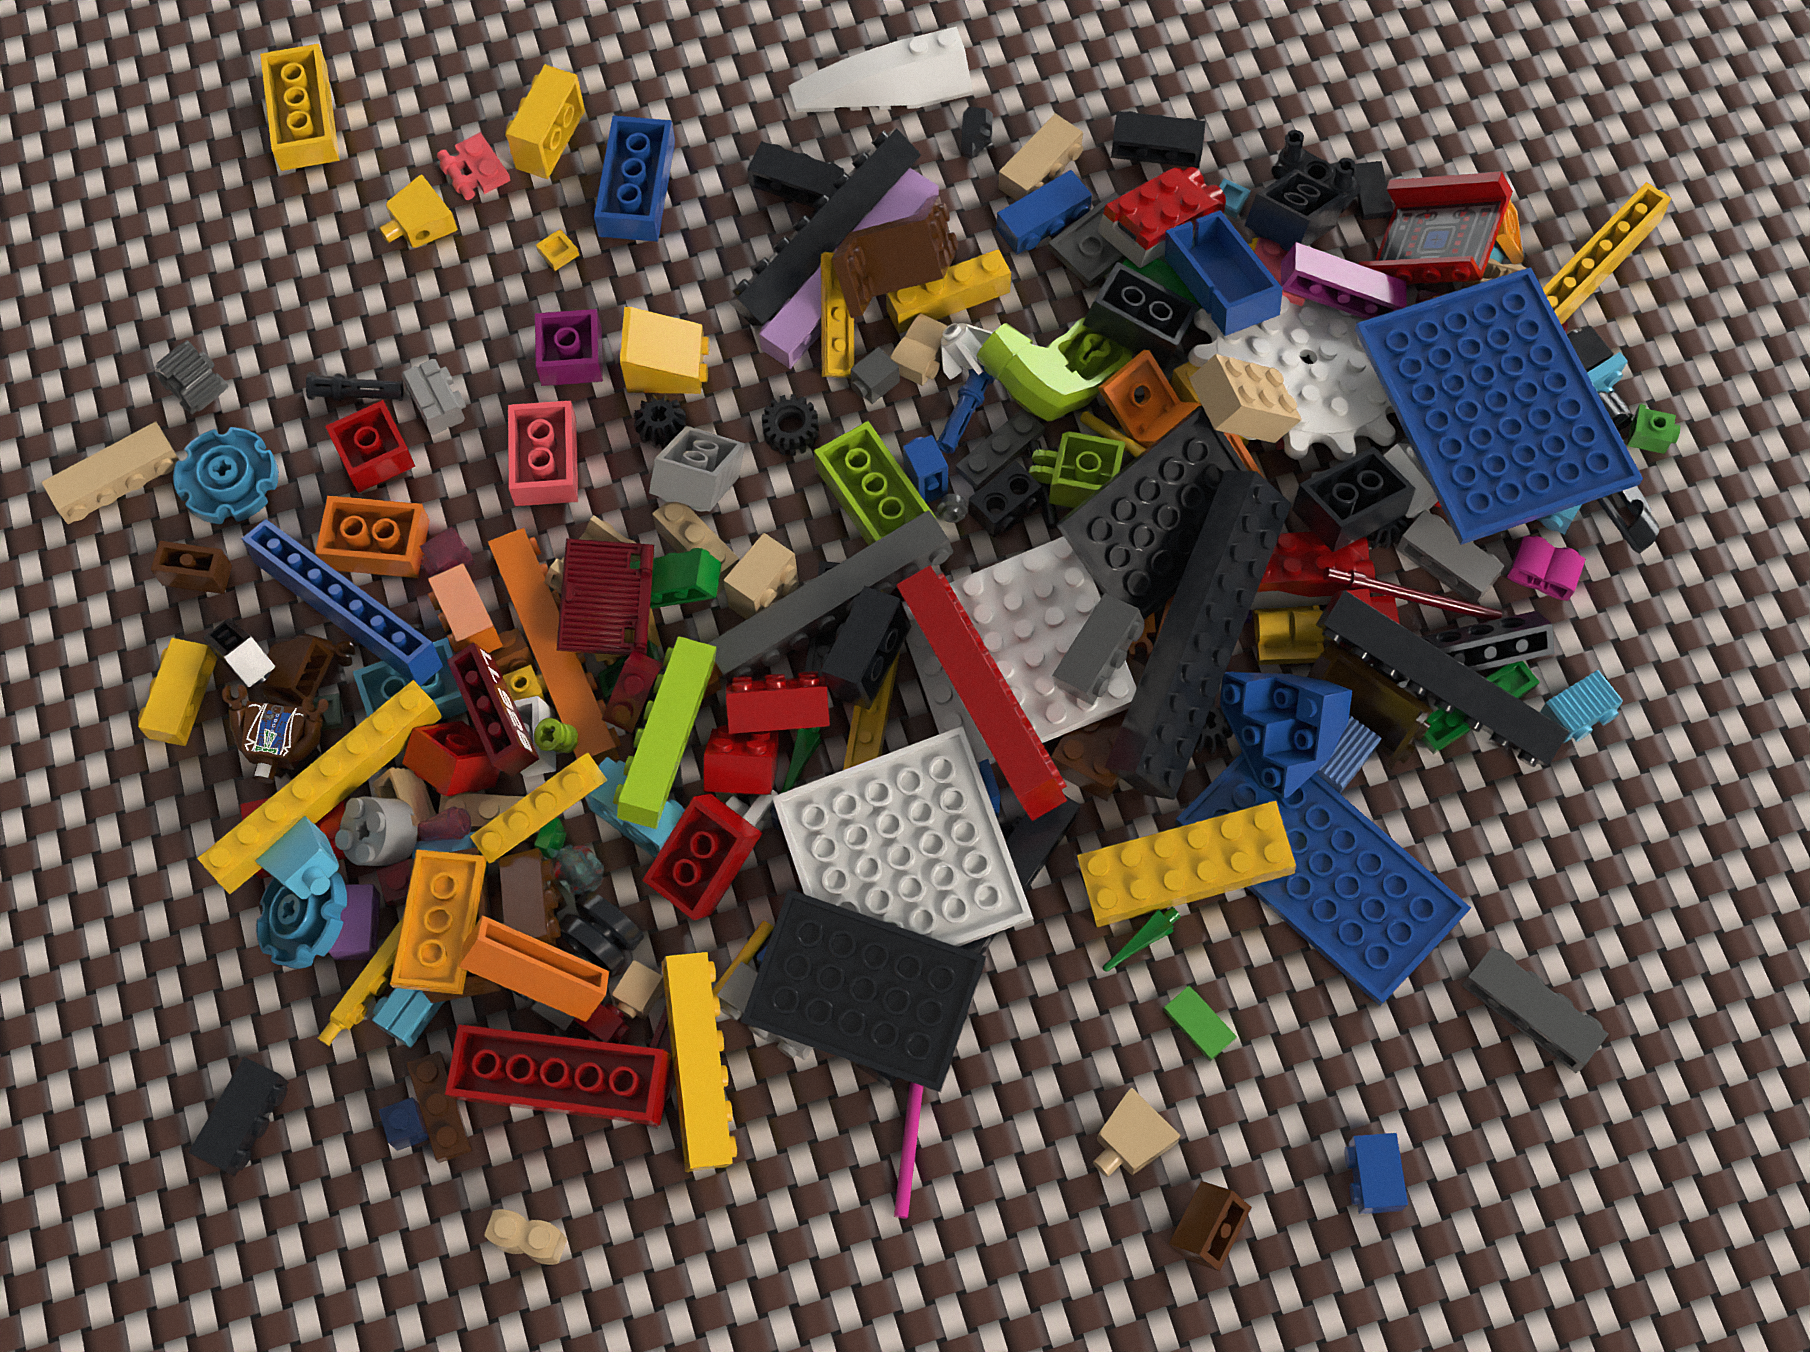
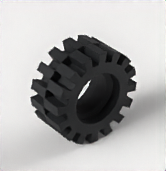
M791 394L790 400H786L785 395L780 396L779 403L776 399L770 401L771 407L766 406L764 409L765 415L762 414L763 434L767 445L770 444L771 449L774 451L779 448L782 455L786 454V450H790V456H795V450L797 449L800 450L801 454L805 453L806 445L811 449L814 446V440H817L819 436L818 414L814 410V405L811 402L807 404L806 398L802 396L797 401L794 394ZM789 417L798 418L803 423L801 429L793 433L783 432L778 426L780 421Z

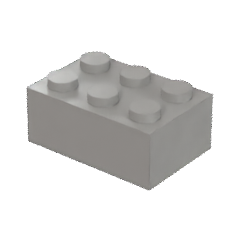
M686 426L655 458L649 493L659 496L661 500L666 502H679L689 505L691 509L696 511L710 512L739 478L745 443Z

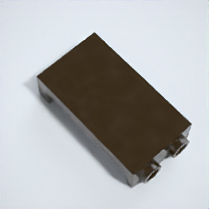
M1332 642L1320 654L1307 675L1309 678L1329 681L1352 690L1349 715L1381 737L1377 748L1391 757L1386 764L1391 770L1399 761L1403 764L1406 763L1416 749L1411 745L1416 738L1420 741L1431 726L1427 719L1433 712V709L1338 644Z

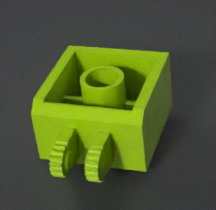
M1069 431L1062 434L1058 452L1036 449L1034 451L1032 461L1039 464V466L1030 467L1029 474L1036 481L1051 484L1049 503L1076 508L1120 471L1125 442Z

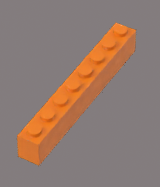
M521 528L488 541L561 722L572 725L578 732V743L573 750L576 758L578 759L589 753L597 766L606 757L613 761L620 759L616 747L621 746V742L615 727L608 729L605 721L602 720L606 710L603 699L596 701L593 691L597 690L598 687L591 671L585 673L581 664L587 662L584 653L556 651L560 614L558 609H560L561 598L556 590L550 591L549 586L544 582L548 573V567L546 563L539 565L536 556L541 555V551L535 537L528 538L525 529Z

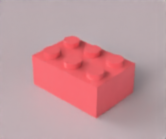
M571 401L508 405L509 491L515 506L578 502L577 421Z

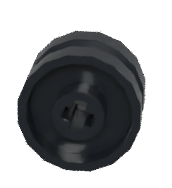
M585 890L575 903L576 910L581 917L575 914H566L559 922L561 937L592 964L606 969L610 975H614L625 962L619 948L626 951H634L644 939V934L617 907L595 892Z

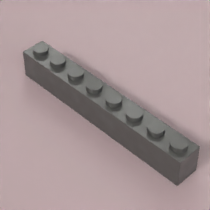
M930 510L924 512L707 643L716 646V664L728 683H732V678L752 677L754 673L762 668L775 665L782 656L792 650L803 648L810 639L820 633L831 631L836 627L837 623L850 615V606L854 597L860 595L864 585L890 595L898 583L929 565L936 566L945 562L949 555L954 553L949 538Z

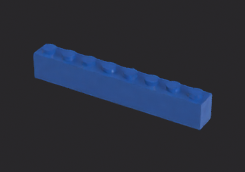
M267 519L241 538L256 565L410 682L414 680L421 686L443 667L433 642Z

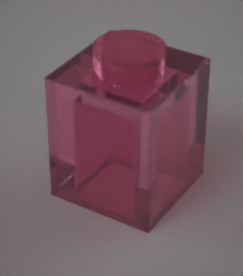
M453 527L448 528L420 546L424 555V559L420 560L430 577L464 563L466 569L475 563L470 550Z

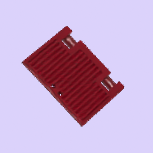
M566 538L556 651L630 656L633 651H637L647 656L655 545ZM631 555L640 556L639 569L630 568ZM625 629L635 630L634 643H624Z

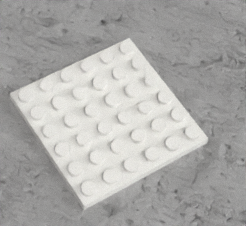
M1064 536L949 583L1042 743L1130 707L1137 687L1126 660L1120 669L1114 670L1109 678V686L1102 697H1097L1093 705L1059 689L1052 676L1101 599L1093 578ZM906 601L902 602L912 626L906 640L939 734L963 726L978 767L980 768L978 762L989 759L990 764L996 762Z
M963 726L772 797L805 895L957 947L1034 919Z

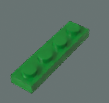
M1523 661L1507 664L1486 678L1518 699L1535 689L1540 683ZM1438 709L1431 713L1427 719L1431 726L1421 740L1431 753L1435 754L1472 729L1462 723L1463 717L1457 713L1452 712L1450 715Z

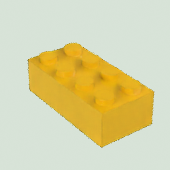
M319 44L261 53L271 149L280 170L284 171L340 161L328 68Z

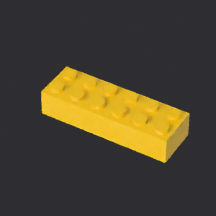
M1276 801L1077 855L1097 928L1153 913L1158 909L1164 910L1172 906L1175 907L1295 874L1296 863Z

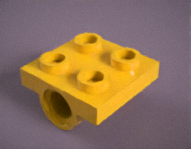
M1319 605L1252 610L1258 665L1315 663L1324 651L1323 642L1325 637L1321 635L1323 630L1316 626L1323 613Z

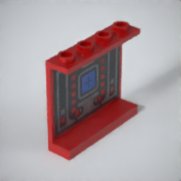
M1503 172L1390 180L1387 191L1395 203L1393 215L1389 221L1375 261L1359 262V265L1406 281V285L1414 283L1435 284L1438 282L1482 281L1513 192Z

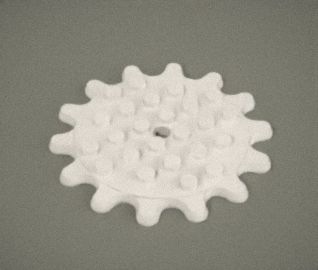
M1283 295L1279 316L1224 336L1213 322L1211 313L1207 314L1202 308L1195 314L1194 324L1211 336L1212 343L1197 345L1191 349L1188 359L1192 365L1202 367L1210 358L1218 354L1275 368L1282 374L1284 378L1283 384L1288 394L1296 401V409L1302 419L1282 437L1284 440V450L1290 458L1303 459L1308 453L1309 446L1319 442L1327 445L1335 458L1344 462L1355 456L1354 438L1357 436H1367L1382 446H1389L1395 440V429L1386 418V415L1395 413L1355 332L1356 323L1367 319L1307 298L1302 306L1290 303L1289 299ZM1307 354L1310 355L1309 358L1313 364L1303 362L1300 357H1306ZM1243 436L1244 438H1246V439H1248V440H1255L1254 438H1249V437Z

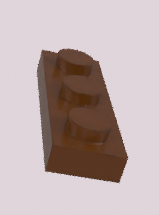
M441 1051L407 1062L406 1064L436 1161L441 1163L471 1152L472 1147L456 1099L445 1095L449 1073Z

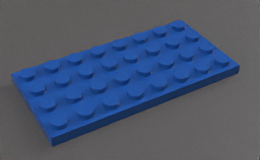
M1242 752L1176 818L1175 824L1181 827L1276 801L1296 863L1295 874L1251 885L1247 888L1374 1002L1381 1006L1459 923L1471 907L1317 773H1314L1288 798H1281L1259 788Z

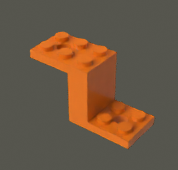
M1150 350L1140 352L1098 387V390L1128 438L1146 449L1198 406L1202 405L1201 403L1180 401ZM1141 386L1144 390V399L1138 404L1135 401L1134 392ZM1223 432L1247 470L1257 471L1263 477L1239 435Z

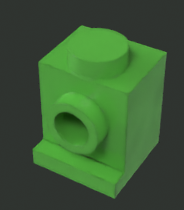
M1640 404L1631 419L1632 423L1630 424L1627 446L1665 454L1671 443L1676 444L1680 434L1681 426L1675 424L1676 415L1646 409V405Z

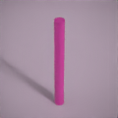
M912 1082L909 1084L894 1217L907 1219L909 1214L923 1086Z

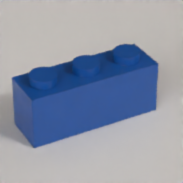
M1069 170L997 212L996 230L1016 255L1024 250L1035 248L1040 241L1048 236L1059 234L1065 226L1079 220L1091 210L1092 194L1075 173Z

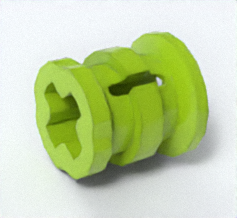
M543 719L538 723L534 731V741L537 747L544 751L570 753L578 743L576 728L572 725L561 723L557 719Z

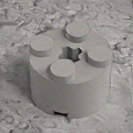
M378 797L351 798L346 804L340 830L335 837L336 846L338 849L343 850L346 857L356 865L390 866L407 860L415 848L418 834L417 826H412L410 815H414L413 810L408 803L400 799Z

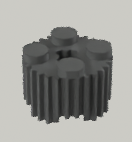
M188 340L168 353L155 366L158 371L155 373V376L166 390L170 389L181 400L179 404L183 409H186L191 415L196 411H201L229 387L219 374L212 372L211 369L215 365L207 354L203 351L198 353Z

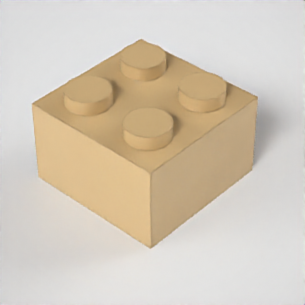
M763 533L723 580L729 608L747 620L794 592L799 585L795 553Z

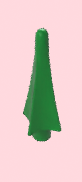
M820 727L798 729L791 762L781 793L793 788L805 765L822 740L819 738L820 734H818Z
M1172 906L1162 914L1158 909L1135 936L1103 965V971H1110L1131 955L1174 932L1172 924L1181 918L1178 911Z

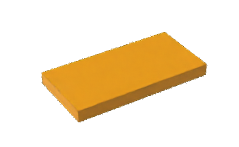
M416 849L390 981L392 988L463 994L467 970L458 966L463 942L476 923L487 863L485 856Z

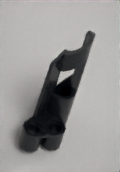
M1605 391L1598 393L1618 432L1632 423L1631 418L1633 414L1617 392L1609 395ZM1637 486L1617 492L1635 517L1628 526L1606 496L1597 499L1632 550L1640 554L1654 543L1659 533V525L1651 514V507Z

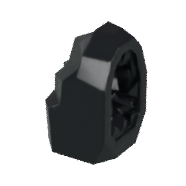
M967 107L963 112L961 156L973 159L991 143L993 113L987 108Z

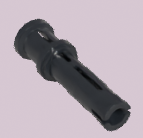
M308 372L306 395L308 400H314L315 397L333 398L334 401H341L345 397L402 401L404 397V382L346 379L340 373H336L334 376L316 375L315 372ZM360 388L384 389V390H367V389H360Z

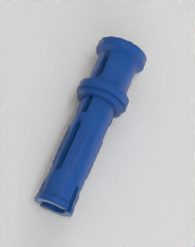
M982 365L981 367L984 372L980 375L973 368L968 370L969 377L965 385L961 386L958 390L959 399L936 442L942 452L947 454L955 452L976 407L983 404L985 400L984 393L988 385L992 384L995 380L993 376L985 371Z

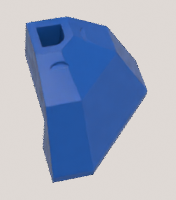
M1224 673L1220 706L1259 788L1281 798H1288L1331 758L1349 721L1352 690L1329 681L1292 674Z

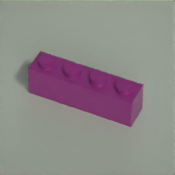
M1297 242L1281 261V286L1287 292L1367 320L1407 307L1406 281Z

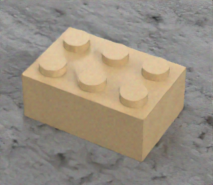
M1215 354L1189 378L1214 430L1276 443L1302 420L1296 409V401L1288 394L1283 384L1284 378L1282 374L1275 368Z

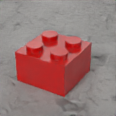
M383 400L325 426L358 493L416 467Z
M463 721L413 728L402 762L414 772L415 776L426 780L436 788L438 793L445 796H454L455 794L470 791L478 792L481 789L495 787L500 773V769L491 764L478 732Z
M728 725L712 728L704 752V792L771 795L778 770V731L729 734Z

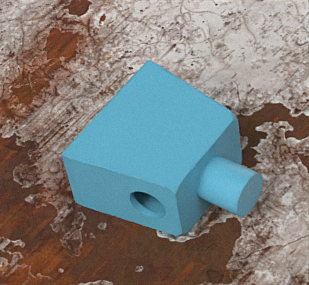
M306 816L298 821L256 860L257 864L302 900L307 899L312 893L314 895L324 894L330 887V880L328 878L339 868V863L327 836Z

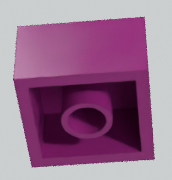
M597 309L535 313L536 370L541 386L603 382L602 327Z

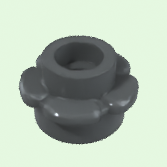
M948 494L941 498V502L937 505V511L939 516L946 522L956 523L965 518V514L968 513V507L962 496Z

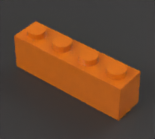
M483 915L463 942L458 966L585 1022L606 996L609 971Z

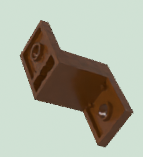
M939 195L927 198L917 215L847 234L833 255L832 262L851 318L862 316L874 296L944 279L954 259L956 250H958V241L955 233H950L947 224L950 221L949 211L945 203L941 204Z

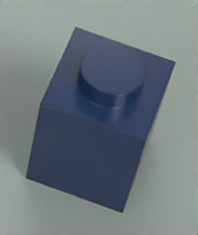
M413 1097L379 1109L387 1141L397 1151L429 1140L419 1103Z

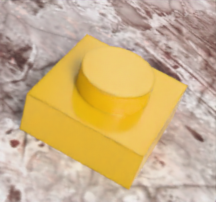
M561 229L536 244L538 253L554 271L579 256L578 248Z

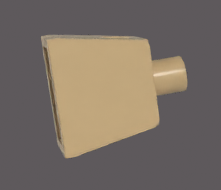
M1131 1088L1099 1132L1097 1141L1105 1150L1093 1161V1164L1106 1177H1109L1120 1165L1131 1175H1134L1174 1147L1181 1135Z

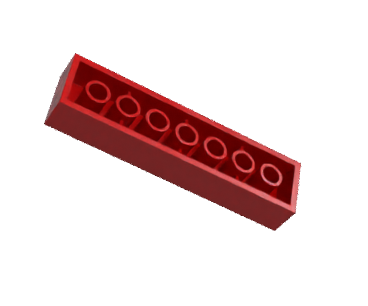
M929 565L898 583L896 586L1030 819L1033 821L1068 801L1062 792V789L1067 787L1065 781L943 572L936 575L932 566Z

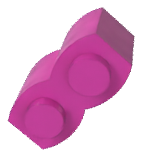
M1524 536L1518 545L1507 578L1519 585L1538 589L1546 595L1568 601L1575 592L1586 559L1572 548H1556L1543 537Z

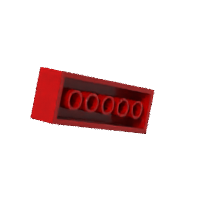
M458 1024L445 1095L462 1101L661 1126L672 1055L663 1049Z

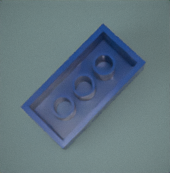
M612 116L594 213L599 237L658 242L675 147L672 120Z

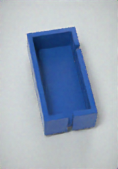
M1221 210L1196 219L1195 246L1193 248V224L1191 221L1166 230L1165 259L1206 313H1211V319L1224 336L1280 315L1282 286Z

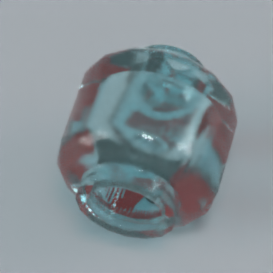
M568 845L556 855L557 862L554 865L555 876L570 894H583L585 890L595 891L603 882L604 866L588 846L578 845L573 847Z

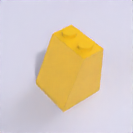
M624 307L620 365L627 393L701 394L702 382H707L708 365L703 363L704 355H709L710 340L709 337L704 336L702 324L633 307Z

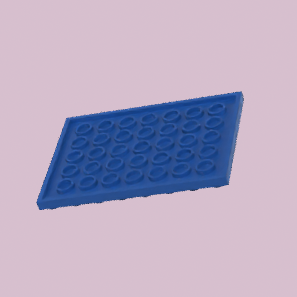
M1531 267L1356 323L1355 332L1460 545L1641 484L1643 480L1642 475Z

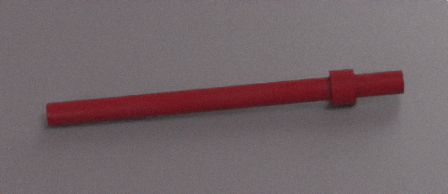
M1326 567L1323 572L1324 580L1343 584L1349 590L1369 588L1371 592L1487 621L1502 618L1501 610L1369 578L1363 572L1355 570L1345 572Z

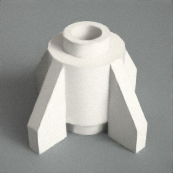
M953 323L943 331V337L941 338L942 369L950 380L963 371L962 366L965 369L973 368L978 375L984 372L980 365L981 362L977 359L976 355L993 332L965 323Z

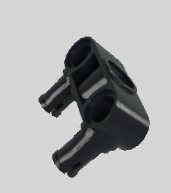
M1289 131L1288 135L1285 136L1284 148L1278 155V161L1271 169L1273 177L1278 180L1294 169H1297L1347 195L1341 213H1343L1361 191L1360 183L1354 178L1355 162L1350 158H1342L1335 167L1326 160L1302 149L1304 135L1301 131Z

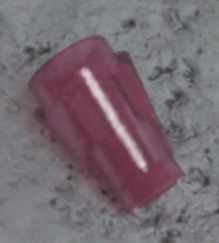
M453 806L424 821H420L418 824V834L423 841L461 840L471 831V818L464 808Z

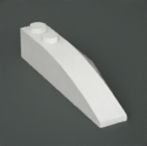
M957 27L899 40L870 49L816 71L788 86L796 113L834 111L835 108L847 107L850 108V111L862 110V107L879 106V110L891 109V106L907 105V109H914L973 95L966 53Z

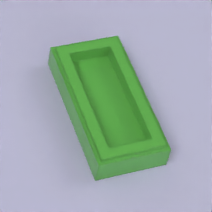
M1190 986L1186 987L1163 1008V1011L1210 1062L1237 1038L1230 1028Z

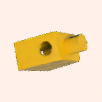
M422 174L387 201L386 208L391 220L379 227V231L387 243L403 235L410 246L414 248L458 230L452 212Z

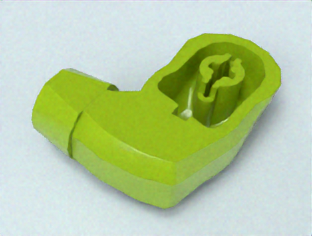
M1081 318L1066 334L1055 339L1046 348L1032 345L1033 340L1009 324L1004 323L990 335L976 356L983 364L985 371L997 381H1000L1011 397L1025 411L1046 421H1053L1091 403L1100 394L1098 387L1131 361L1133 352L1082 325L1085 318Z

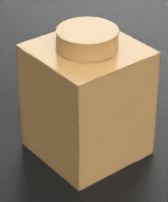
M633 960L612 993V997L617 1004L616 1008L628 1018L634 1019L637 1015L645 1020L664 990L663 976Z

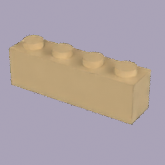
M154 422L42 481V484L56 510L66 523L70 524L84 519L89 513L102 506L112 504L117 498L126 493L142 488L147 482L158 476L170 473L175 468L176 462L180 460L158 423Z

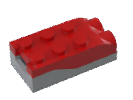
M1189 167L1185 170L1173 168L1106 204L1097 232L1136 266L1142 268L1165 254L1166 230L1191 221L1194 238L1196 219L1219 210L1224 214L1226 197L1223 190L1217 185L1207 186L1202 173L1195 167Z
M1313 531L1281 533L1250 610L1328 605L1336 591H1349V589H1346L1343 584L1324 580L1323 572L1326 567L1345 572L1355 570L1365 573L1366 577L1375 579L1374 564L1372 560H1369L1367 538L1364 536L1332 552ZM1369 591L1370 597H1373L1374 592Z

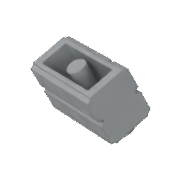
M430 359L421 363L419 367L415 366L401 374L431 435L438 434L446 430L447 427H453L464 422L465 418L461 409L466 408V405L458 390L452 392L449 385L454 382L446 366L440 368L436 359Z

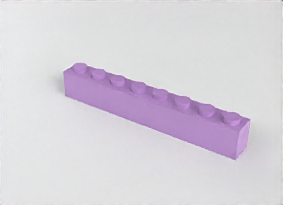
M909 168L885 196L874 205L866 217L864 216L853 231L919 214L927 198L939 195V186ZM843 240L836 246L833 253L837 251ZM821 263L817 267V271L799 286L798 292L781 305L779 313L771 321L768 320L759 332L761 350L789 369L821 335Z

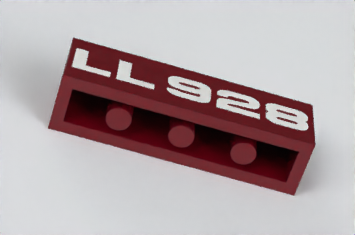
M474 642L449 658L447 663L491 764L509 776L514 777L538 761L539 756L495 658Z

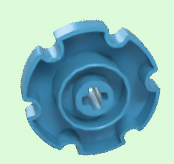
M230 427L229 431L223 435L218 434L216 429L210 430L196 437L184 448L188 456L185 460L177 461L175 464L173 475L175 490L182 501L188 500L185 505L189 511L203 521L222 524L225 518L233 516L237 522L243 521L255 515L268 503L265 497V493L268 490L276 489L279 477L277 461L271 450H265L266 445L262 438L249 430Z
M335 872L328 878L330 880V887L324 894L314 895L312 893L307 899L303 900L275 878H272L260 902V905L263 906V911L256 921V933L261 951L272 955L271 961L273 963L293 969L306 968L312 965L316 955L325 956L332 948L344 923L340 918L341 912L347 906L346 886L340 873Z

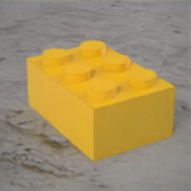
M544 64L541 72L534 76L527 97L521 99L518 113L514 120L509 121L505 131L516 169L547 180L550 177L585 113L576 74Z

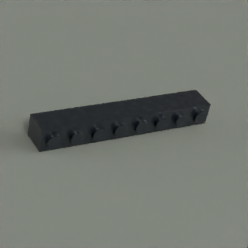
M897 128L888 133L883 130L871 142L874 145L868 154L865 151L862 152L852 162L855 168L849 174L846 172L842 173L833 182L832 185L835 189L829 195L824 193L814 202L812 206L815 210L809 217L806 214L803 215L793 225L796 231L789 238L786 235L783 236L773 246L775 253L769 259L764 257L754 266L752 270L755 274L749 281L743 279L732 290L735 296L729 303L754 328L762 326L820 265L821 254L824 252L831 253L921 156V153Z
M1346 590L1334 593L1316 623V626L1323 630L1321 634L1323 637L1338 645L1342 641L1351 647L1350 653L1364 662L1370 659L1380 665L1377 669L1379 672L1394 680L1396 677L1401 678L1407 682L1406 688L1420 697H1424L1426 694L1436 700L1433 704L1435 707L1450 715L1452 712L1457 713L1463 717L1462 723L1476 732H1479L1481 729L1491 735L1489 740L1492 743L1506 750L1508 747H1511L1519 752L1518 759L1532 767H1535L1536 764L1550 765L1569 733V730Z

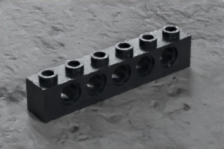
M1538 611L1420 636L1473 671L1555 654L1553 625ZM1370 659L1365 662L1375 670L1380 666ZM1387 677L1401 688L1407 685V682L1399 677H1396L1395 680Z

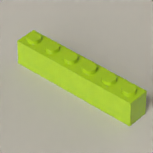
M678 636L674 648L668 647L663 666L667 667L665 674H658L654 686V693L657 696L654 702L648 701L644 713V720L647 721L644 729H638L634 740V748H637L635 756H628L624 767L623 775L627 776L624 785L618 784L614 794L613 804L618 805V819L657 829L715 665L716 646Z

